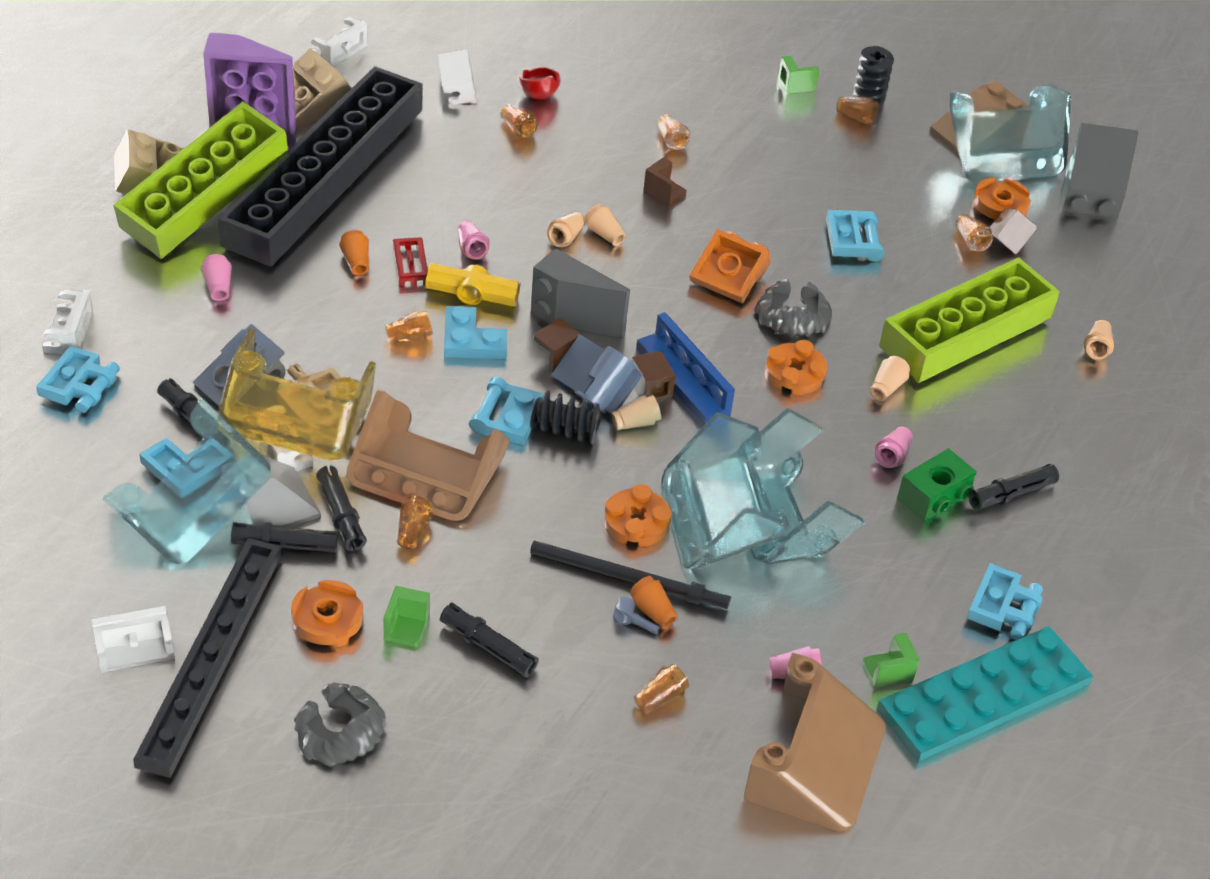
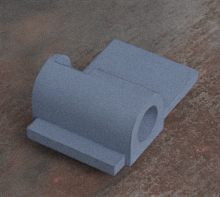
M251 323L245 330L242 328L220 350L221 354L192 383L227 413L255 384L264 391H271L280 385L285 377L286 369L279 359L285 352Z
M579 334L551 376L574 390L576 395L582 400H587V403L594 407L596 403L600 404V411L606 414L608 412L611 414V412L621 408L643 374L637 370L638 367L630 359L616 349L607 346L604 350Z

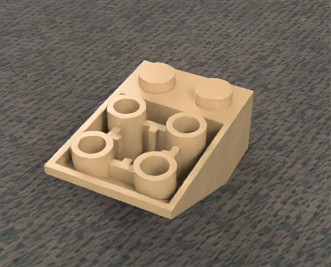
M312 48L293 64L296 129L319 120L351 89L343 75Z
M127 129L114 154L116 192L129 193L184 148L172 142H165L150 137L145 133Z

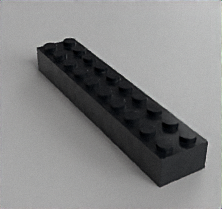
M374 66L218 217L220 246L272 266L423 111V83Z

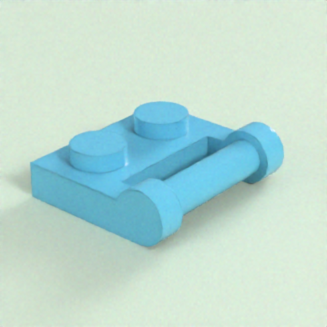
M827 210L826 223L832 256L867 257L872 262H878L884 258V248L879 243L876 228L878 225L876 213L872 211ZM859 225L865 229L868 243H862Z
M492 377L487 385L488 392L478 412L472 415L469 427L474 432L483 435H491L492 430L496 429L508 437L510 442L524 445L531 431L530 419L535 401L538 397H542L544 393L507 384L501 377ZM498 399H506L507 401L497 421L490 420L489 417Z

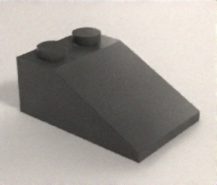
M1081 123L1061 188L1062 210L1118 218L1127 190L1138 139V130Z
M558 249L553 250L533 266L530 313L550 324L560 318L575 330L618 338L625 336L630 297L629 288Z

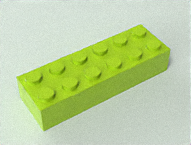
M241 102L113 205L119 228L162 259L258 180L288 150L285 130L245 102Z
M1018 257L885 319L879 347L889 356H898L904 359L910 367L909 374L920 383L1051 319L1060 291Z

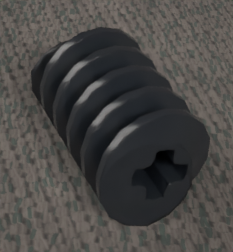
M869 46L861 51L862 57L859 60L860 66L857 69L858 75L855 79L856 83L852 95V100L857 105L868 108L880 106L885 102L894 63V57L890 51L880 46Z
M546 390L544 395L538 397L535 401L530 419V427L535 428L540 422L541 430L546 432L552 425L555 435H559L565 428L567 438H572L577 432L578 440L584 442L590 434V443L593 445L601 421L600 404L596 403L593 409L588 411L587 400H583L579 408L575 407V397H571L567 404H563L561 393L552 401L550 390Z

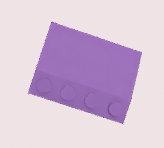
M209 32L203 52L209 127L213 126L241 102H245L285 130L287 146L290 149L297 142L293 57L240 35Z

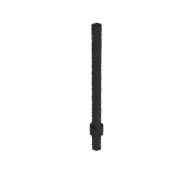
M536 540L531 545V554L629 582L637 583L641 579L651 576L654 581H660L665 592L685 597L687 602L701 605V603H706L728 610L731 602V596L708 590L706 585L691 582L690 585Z

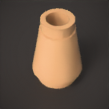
M597 204L587 212L585 221L590 230L613 246H617L624 241L626 233L609 207Z
M575 212L553 220L547 230V237L550 243L556 247L569 246L585 226L584 216Z
M1106 320L1096 321L1084 340V349L1091 358L1104 359L1114 350L1112 326Z
M890 356L888 359H884L870 388V394L879 401H885L887 397L908 380L910 372L908 363L898 356Z
M642 395L617 409V411L611 412V417L618 431L655 425V421L661 419V412L653 395L648 397Z

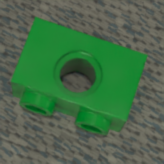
M947 448L904 474L897 498L923 521H926L936 514H943L955 502L967 499L969 492L974 489L973 482L977 471L951 449Z

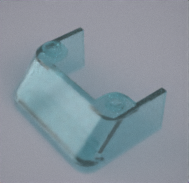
M788 407L725 462L721 472L723 484L750 552L756 560L765 564L824 556L865 523L862 517L829 500L803 520L789 485L800 476L803 470L804 462L800 450L823 430L820 425Z

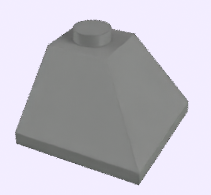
M264 455L255 456L229 465L231 492L248 524L264 525L265 522H271L272 526L290 528L321 517L319 509L294 467Z

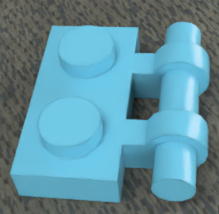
M70 345L36 386L37 394L40 397L67 405L73 397L78 398L79 400L75 407L79 412L85 413L90 407H94L99 402L102 391L105 388H110L115 382L120 366L113 361L109 362L106 367L101 366L99 354ZM89 378L94 380L91 385L84 384Z
M989 563L969 609L967 619L1000 631L1003 622L1011 624L1010 636L1018 640L1024 637L1025 633H1028L1033 626L1034 619L1032 616L1041 606L1043 588L1037 583H1032L1029 588L1019 585L1022 575ZM1012 600L1020 603V610L1010 606Z

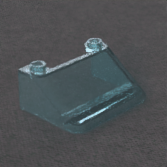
M1052 84L1041 85L1031 92L1029 108L973 112V100L968 94L964 92H951L949 108L964 177L972 183H979L989 177H996L995 181H1004L1005 178L1015 180L1056 176L1062 173L1066 168L1068 158L1071 93Z
M204 398L197 402L198 405L193 409L190 418L192 427L203 439L149 494L145 493L136 484L123 483L102 497L111 508L163 557L175 564L189 561L267 482L271 473L270 464L267 459Z
M719 412L715 413L664 469L661 478L664 498L672 511L671 524L681 562L685 568L691 570L702 568L774 541L790 527L787 517L783 512L771 510L765 514L760 504L748 465L751 461H757L763 453V444L761 443L758 427Z

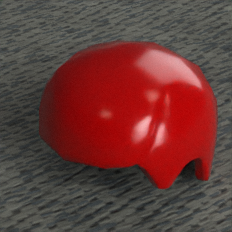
M548 67L535 68L530 71L524 69L522 77L521 74H518L521 90L525 96L534 100H543L551 97L560 85L559 72Z

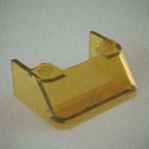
M249 328L232 358L218 411V426L230 434L329 461L344 458L371 403L376 362H369L361 381L350 377H341L333 380L327 390L265 374L266 361L262 355L254 352L256 330Z

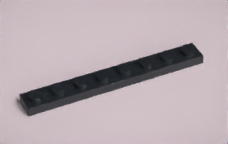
M251 538L247 539L133 758L135 769L171 778L282 555L281 546Z

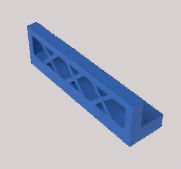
M666 312L658 314L655 333L637 339L636 349L641 355L656 351L663 353L676 375L674 393L704 427L730 417L735 388Z

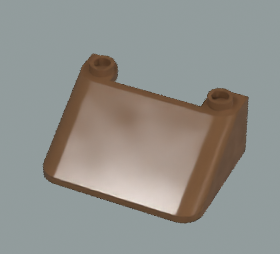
M378 389L347 467L349 482L359 489L449 521L457 522L465 519L470 514L504 458L510 439L501 431L493 429L491 435H487L480 440L475 454H471L408 432L412 420L409 407L403 402L395 400L385 391Z
M792 652L787 667L783 692L806 700L789 749H786L780 743L771 742L760 747L755 752L750 765L743 798L746 801L835 831H846L851 829L857 821L884 736L885 722L881 716L816 660Z

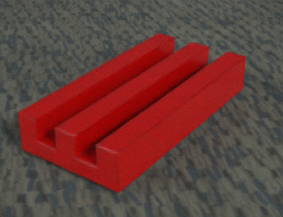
M422 237L393 239V252L399 286H405L406 281H410L411 286L417 285V281H422L423 285H426L428 267ZM411 245H416L421 272H415ZM400 246H405L409 273H404Z

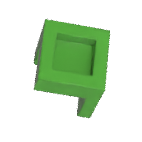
M782 56L778 79L786 94L812 92L817 89L820 70L817 66L798 68L792 56Z
M395 585L383 618V640L413 647L419 646L430 616L429 592Z
M907 633L893 635L888 653L864 657L862 665L873 689L913 682L920 660Z

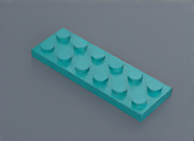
M1047 626L882 698L878 702L877 710L914 758L920 762L1089 685L1093 675L1050 626Z

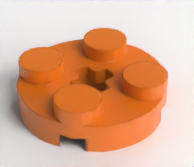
M989 177L977 184L972 206L975 210L994 219V221L1005 207L1016 209L1024 216L1028 213L1031 200H1029L1030 193L1018 181L1005 178L1004 182L995 181L996 177Z
M799 340L796 343H785L771 347L768 350L764 372L767 380L775 388L781 390L783 386L792 389L791 394L805 395L817 391L822 386L823 380L826 378L828 365L824 356L814 349L811 342Z
M638 484L632 489L619 491L607 499L604 511V527L608 534L619 543L627 545V541L638 542V547H648L657 544L666 537L671 523L672 511L668 503L660 495L652 492L649 486ZM637 514L643 516L644 520H640L637 517L632 519L631 517Z
M319 581L317 587H312L309 590L308 586H306L295 595L291 604V619L294 633L297 637L304 638L315 644L342 647L348 643L349 638L355 635L362 625V600L360 601L356 596V591L350 585L340 581ZM328 608L333 609V615L323 616L319 613L326 612Z

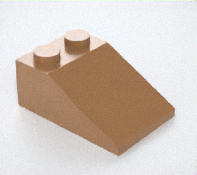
M995 80L974 89L930 126V131L964 159H968L1025 135L1032 108Z

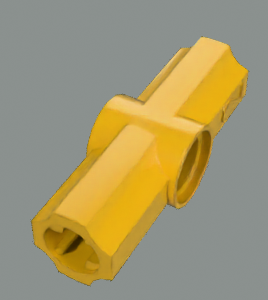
M430 263L425 288L455 294L460 301L468 305H476L484 300L516 307L521 282L492 276L485 268L479 265H470L463 270Z

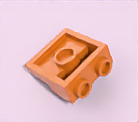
M716 229L689 274L690 281L743 304L753 285H758L771 263L770 250H767L760 243H750L743 240L733 232H724Z

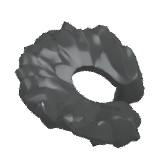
M788 279L777 281L774 285L767 288L765 294L759 299L754 308V312L759 315L761 326L765 325L768 328H773L775 333L780 331L782 334H788L790 337L795 335L802 336L803 334L809 337L813 333H824L827 323L832 318V309L829 302L811 282H808L801 289L800 300L806 309L799 306L788 307L786 305L783 307L782 305L789 299L791 285Z
M335 682L327 684L322 689V695L328 707L344 710L351 715L352 720L341 732L330 731L324 726L322 717L319 714L318 703L313 701H307L294 718V730L298 732L299 747L307 760L315 758L329 767H334L336 763H344L346 760L354 761L357 756H364L366 752L372 751L374 744L381 741L380 736L384 732V726H386L384 710L369 693L358 686Z

